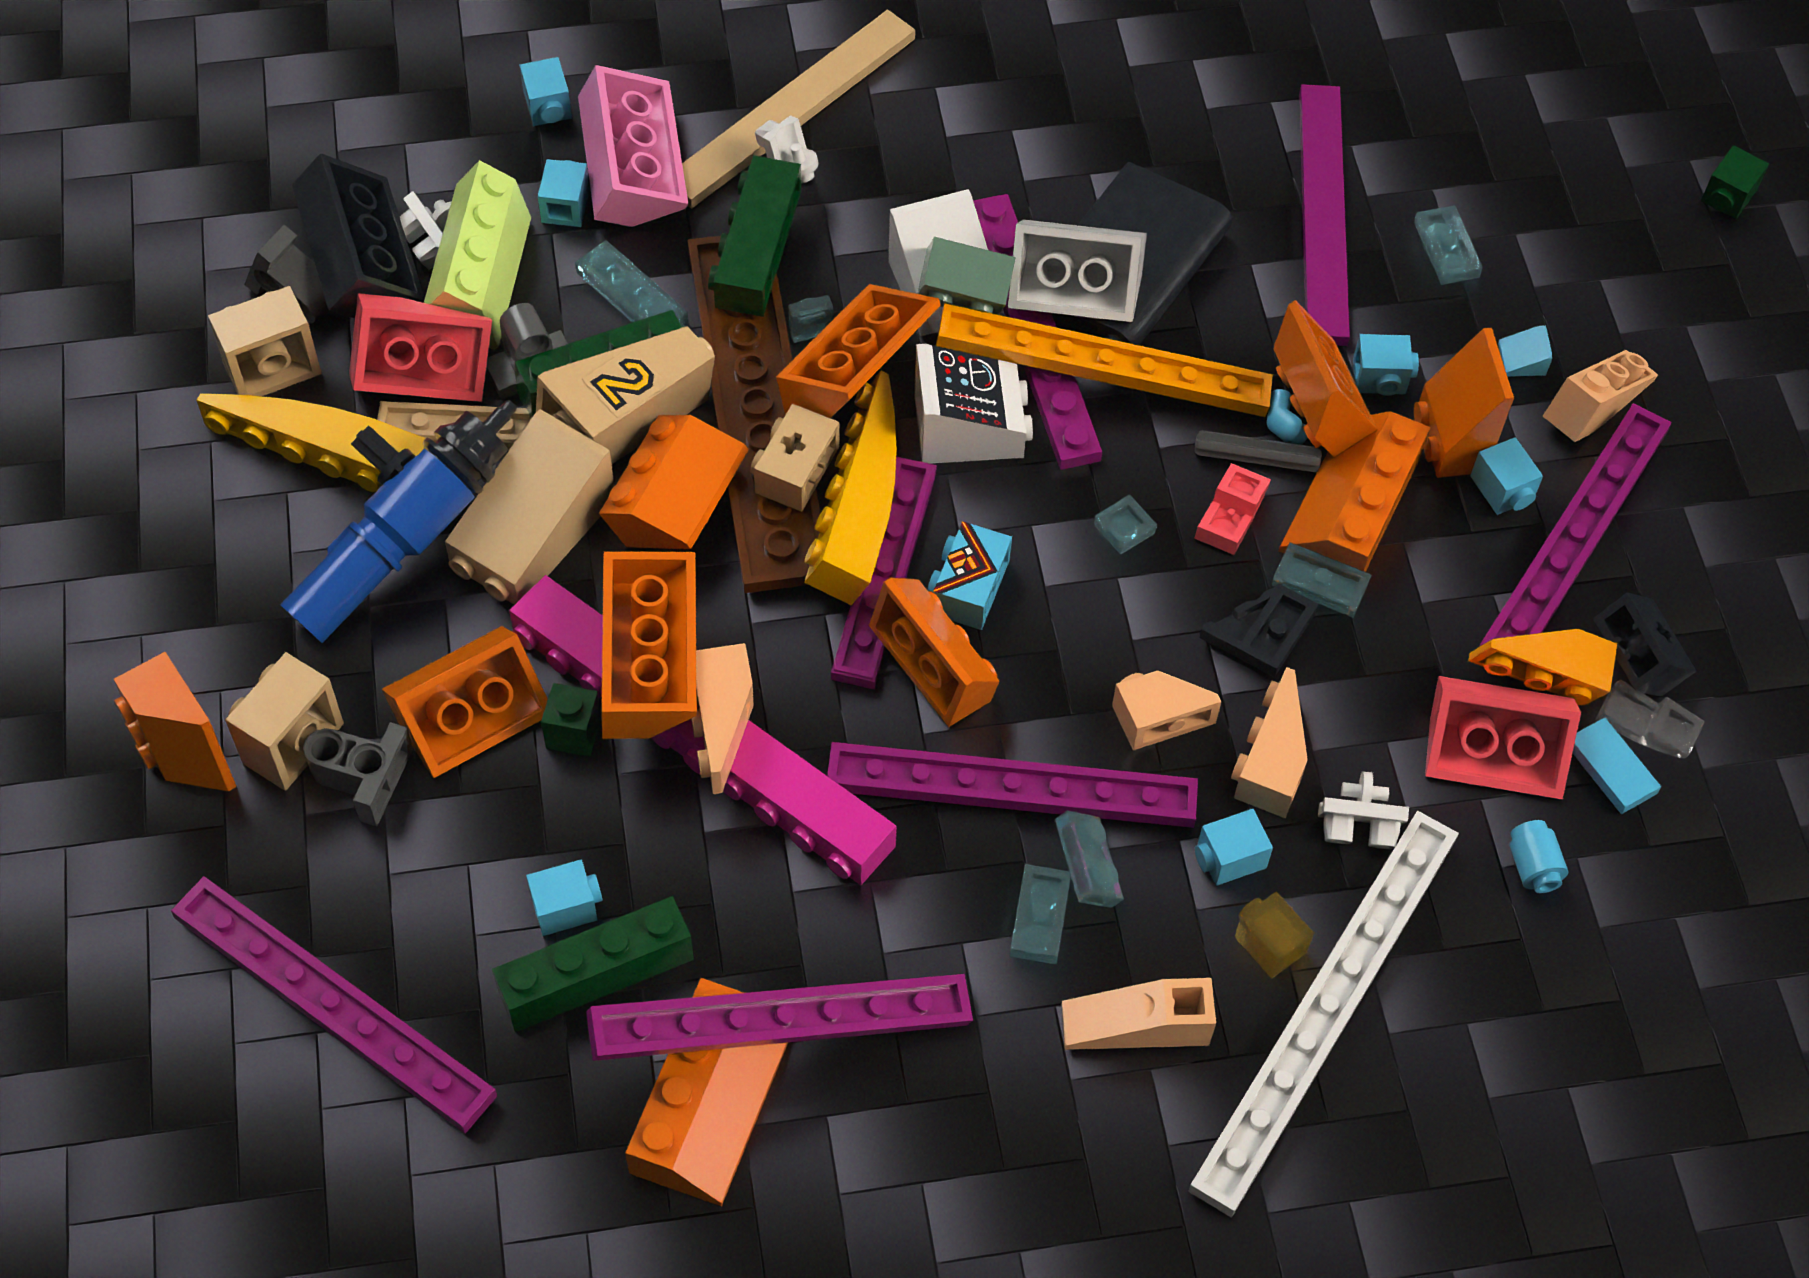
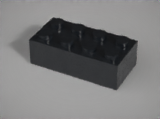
M320 153L292 184L328 310L339 315L355 318L358 293L400 297L424 303V293L387 177Z

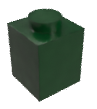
M1733 145L1711 175L1701 202L1737 219L1758 190L1769 163Z
M557 683L552 684L541 720L546 749L590 757L602 718L598 691Z

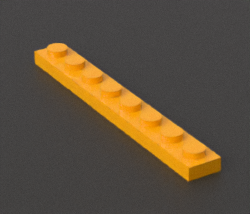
M944 303L936 342L938 347L1266 417L1270 408L1273 374Z

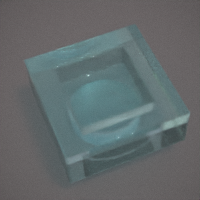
M829 295L806 298L798 303L788 305L789 332L794 343L815 338L833 320V305Z
M1131 495L1126 496L1095 516L1094 522L1097 529L1120 554L1154 535L1157 525Z

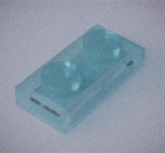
M1456 206L1417 212L1414 223L1441 285L1480 278L1483 267Z
M1290 542L1274 574L1272 585L1281 584L1313 602L1354 618L1372 575Z
M1066 811L1057 817L1055 822L1078 901L1112 908L1124 900L1118 881V872L1112 861L1106 841V832L1101 824L1100 817Z
M1025 864L1010 957L1057 964L1071 879L1070 871Z

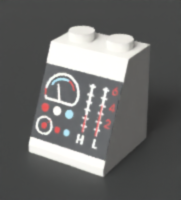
M916 344L914 397L922 462L932 464L1024 458L1025 441L1032 440L1033 427L1031 415H1024L1023 406L1028 404V391L1026 380L1019 381L1017 364L929 344Z

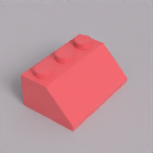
M1439 676L1430 717L1425 776L1563 799L1581 711L1574 698Z

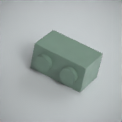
M934 236L927 247L917 294L939 298L940 307H944V303L954 304L998 315L1006 305L1016 257Z

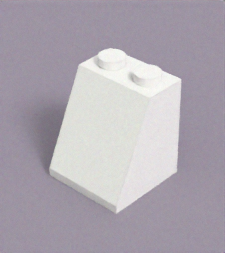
M969 189L890 209L888 262L901 291L918 293L927 247L934 236L988 250ZM939 307L918 328L920 336L938 333L943 307Z

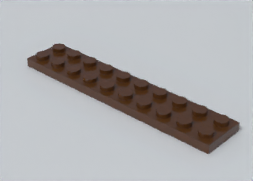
M721 236L688 239V251L702 337L710 344L715 355L710 386L717 429L744 443L749 449L727 487L744 593L808 585L804 581L809 565L804 560L809 547L815 539H818L820 533L815 530L816 522L821 514L816 488L801 512L756 494L754 474L750 472L756 453L760 449L765 451L770 442V433L778 417H785L776 376L793 360L777 274L764 317L715 308L714 291L708 289V278L712 265L718 266L721 259L718 257Z

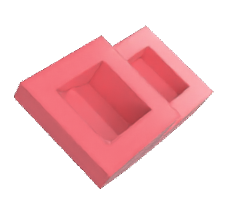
M1231 463L1216 488L1211 505L1197 527L1194 539L1234 555L1265 496L1271 479Z

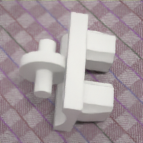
M790 115L781 123L769 120L755 131L757 143L765 148L767 158L801 164V184L815 177L814 171L819 164L817 155L813 150L807 149L798 118Z
M412 191L403 198L409 209L400 216L406 239L410 244L425 232L429 235L414 246L412 250L421 263L430 270L435 264L451 202L445 203L444 200L436 201L434 203L435 211L432 213L428 207H424L417 195Z
M1362 771L1359 784L1342 783L1341 796L1356 797L1357 801L1325 797L1324 801L1319 803L1318 817L1324 818L1326 842L1352 843L1354 821L1370 823L1368 846L1393 849L1396 847L1400 827L1408 821L1409 807L1371 803V799L1388 801L1389 797L1388 787L1373 786L1372 772Z

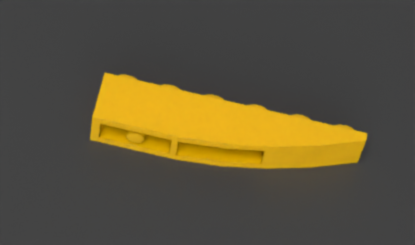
M880 371L871 384L866 382L857 393L854 405L859 407V409L851 417L844 433L845 436L849 437V441L843 445L835 461V466L840 468L839 473L832 478L825 493V498L830 500L829 505L822 510L815 525V530L820 532L819 537L812 542L804 560L809 565L804 583L849 605L855 602L871 582L890 517L895 486L897 450L895 413L889 374Z
M200 394L196 400L204 424L213 432L222 435L228 433L236 436L257 449H270L282 454L283 457L294 463L304 462L319 468L330 477H343L351 480L369 492H376L382 486L377 481L381 472L351 445L359 431L364 430L369 425L398 452L407 448L415 456L419 455L424 449L423 441L426 439L374 418L334 407L291 399L253 395Z

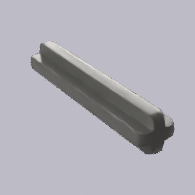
M1204 430L1198 431L1195 441V453L1201 456L1309 472H1317L1321 463L1322 452L1319 447Z

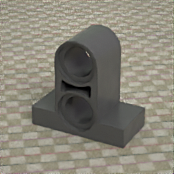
M283 225L257 252L244 285L256 295L263 289L266 292L290 286L307 322L313 324L328 308L315 262L293 245L297 235L287 226Z
M529 303L516 304L502 314L500 317V329L504 352L487 358L486 373L500 400L517 394L515 361L568 344L561 330L548 335L536 310Z
M390 722L380 743L334 729L324 728L316 730L307 737L303 750L314 780L323 786L355 795L353 803L359 821L377 827L409 760L413 746L408 728ZM326 755H336L331 760L320 761V759ZM379 767L374 773L362 774L368 768Z

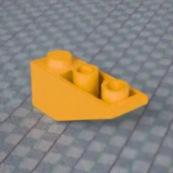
M1580 629L1513 636L1488 641L1470 652L1468 661L1483 666L1490 674L1498 676L1507 675L1523 681L1524 685L1530 689L1547 690L1563 697L1574 698L1577 705H1587L1610 693L1617 643Z

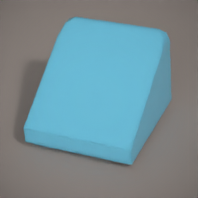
M1546 325L1537 326L1499 339V351L1507 377L1546 376L1552 361Z

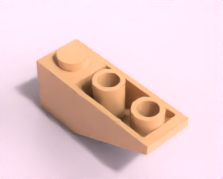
M1627 350L1622 351L1567 377L1543 417L1576 442L1597 431L1654 382L1658 374L1648 367L1647 361L1638 354L1628 352Z
M745 643L696 650V699L698 709L696 717L691 718L694 738L703 737L705 749L697 751L701 778L710 777L713 794L723 792L754 706L753 683Z
M1287 667L1280 683L1271 681L1262 706L1269 708L1264 719L1256 716L1247 738V742L1253 744L1249 756L1240 753L1231 779L1238 781L1234 795L1235 799L1283 818L1287 816L1308 760L1295 670Z
M1212 978L1161 979L1064 1000L1061 1004L1065 1050L1209 1046L1216 1026Z

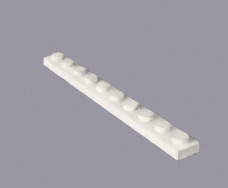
M1419 811L1416 812L1198 1171L1188 1192L1232 1218L1455 843L1458 832Z

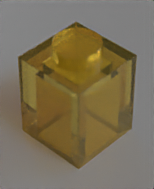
M1277 891L1264 901L1260 898L1252 900L1241 910L1238 915L1240 921L1235 934L1238 942L1271 978H1274L1305 955L1314 936V932Z

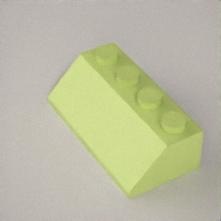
M479 160L456 184L424 303L491 318L492 327L489 348L495 350L499 347L501 339L500 317L509 307L531 215L516 179Z

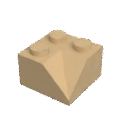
M290 286L267 292L260 297L235 306L226 307L219 312L208 315L224 367L237 395L264 396L322 374L308 322Z
M287 652L275 664H270L265 668L257 685L246 697L238 699L233 704L228 717L225 719L242 763L285 791L308 766L303 750L307 737L316 730L324 728L338 731L344 724L330 679Z

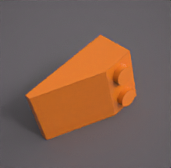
M1483 328L1426 382L1419 402L1414 404V420L1431 427L1424 446L1426 460L1433 462L1437 478L1471 474L1479 451L1497 445L1513 403L1514 396L1492 328Z

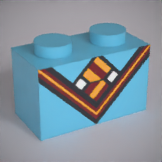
M962 521L956 537L948 536L942 553V560L945 561L941 572L934 570L928 585V591L937 595L942 603L944 612L951 621L982 630L1010 561L1012 536Z

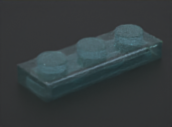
M607 240L575 262L576 273L631 322H636L672 309L681 326L689 322L688 311Z

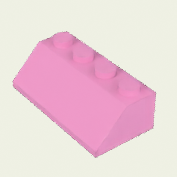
M595 65L578 95L594 220L633 227L686 209L688 198L669 81Z

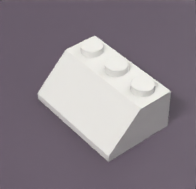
M1032 220L1020 221L1016 224L1013 257H1016L1010 282L1008 308L1133 322L1142 277L1147 233Z

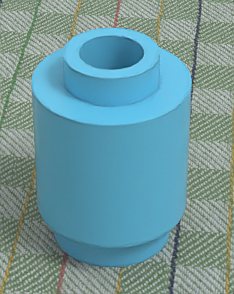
M1542 820L1528 821L1516 826L1510 832L1512 841L1509 847L1523 886L1527 889H1535L1537 893H1547L1556 890L1562 885V880L1568 875L1569 871L1555 832L1549 829L1546 822Z

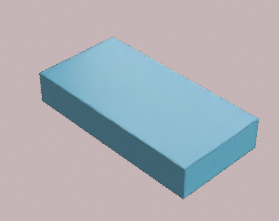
M1605 717L1577 732L1573 748L1574 756L1621 814L1658 794L1661 788L1660 784Z

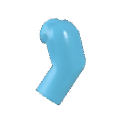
M1276 389L1271 393L1270 408L1266 420L1267 427L1283 441H1290L1292 444L1301 445L1308 438L1303 429V426L1306 424H1303L1302 420L1290 411L1291 401L1289 397L1291 393L1283 389Z

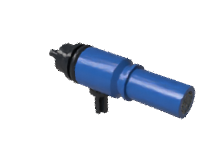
M506 400L484 422L466 410L455 423L440 425L434 431L438 439L436 442L427 437L423 441L424 449L417 456L407 448L398 452L369 425L364 430L359 431L351 445L381 472L377 481L382 486L364 503V518L358 524L352 521L328 546V555L297 586L280 606L318 641L323 643L392 570L398 573L403 568L399 562L405 556H419L475 498L473 494H480L483 491L478 481L481 479L489 483L495 476L497 461L508 451L505 444L496 436V433L510 420V416L517 410V407L510 400Z

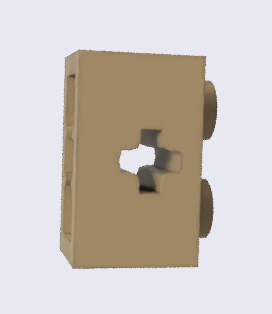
M792 404L785 417H778L770 433V442L765 451L762 449L758 450L752 461L750 472L754 474L755 493L802 512L839 448V422Z

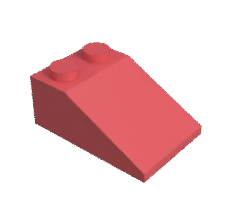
M358 293L349 370L353 390L482 402L492 319L400 297Z

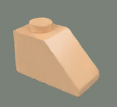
M1157 670L1145 675L1142 673L1131 674L1120 683H1117L1112 707L1132 749L1136 750L1216 724L1221 700L1217 693Z

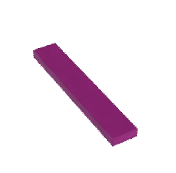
M896 456L895 486L890 517L871 582L850 606L831 670V680L875 689L886 647L869 627V623L883 582L891 577H907L935 480L937 465Z

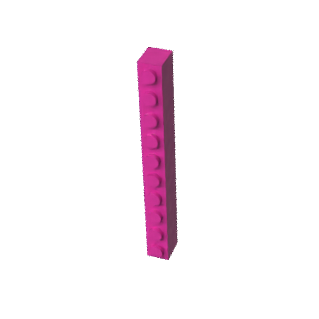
M545 575L509 610L513 627L512 632L517 634L524 648L528 650L534 648L546 657L547 662L553 669L560 674L569 673L580 682L584 689L598 691L600 699L602 697L603 615ZM691 719L651 737L660 747L664 749L671 747L682 755L685 763L693 771L700 774L697 751L704 750L705 745L703 737L694 738ZM748 720L723 792L734 800H739L740 798L754 808L757 816L770 826L777 824L788 832L792 841L803 851L808 853L814 851L821 856L837 876L843 879L850 877L856 883L862 885L896 847L897 826Z

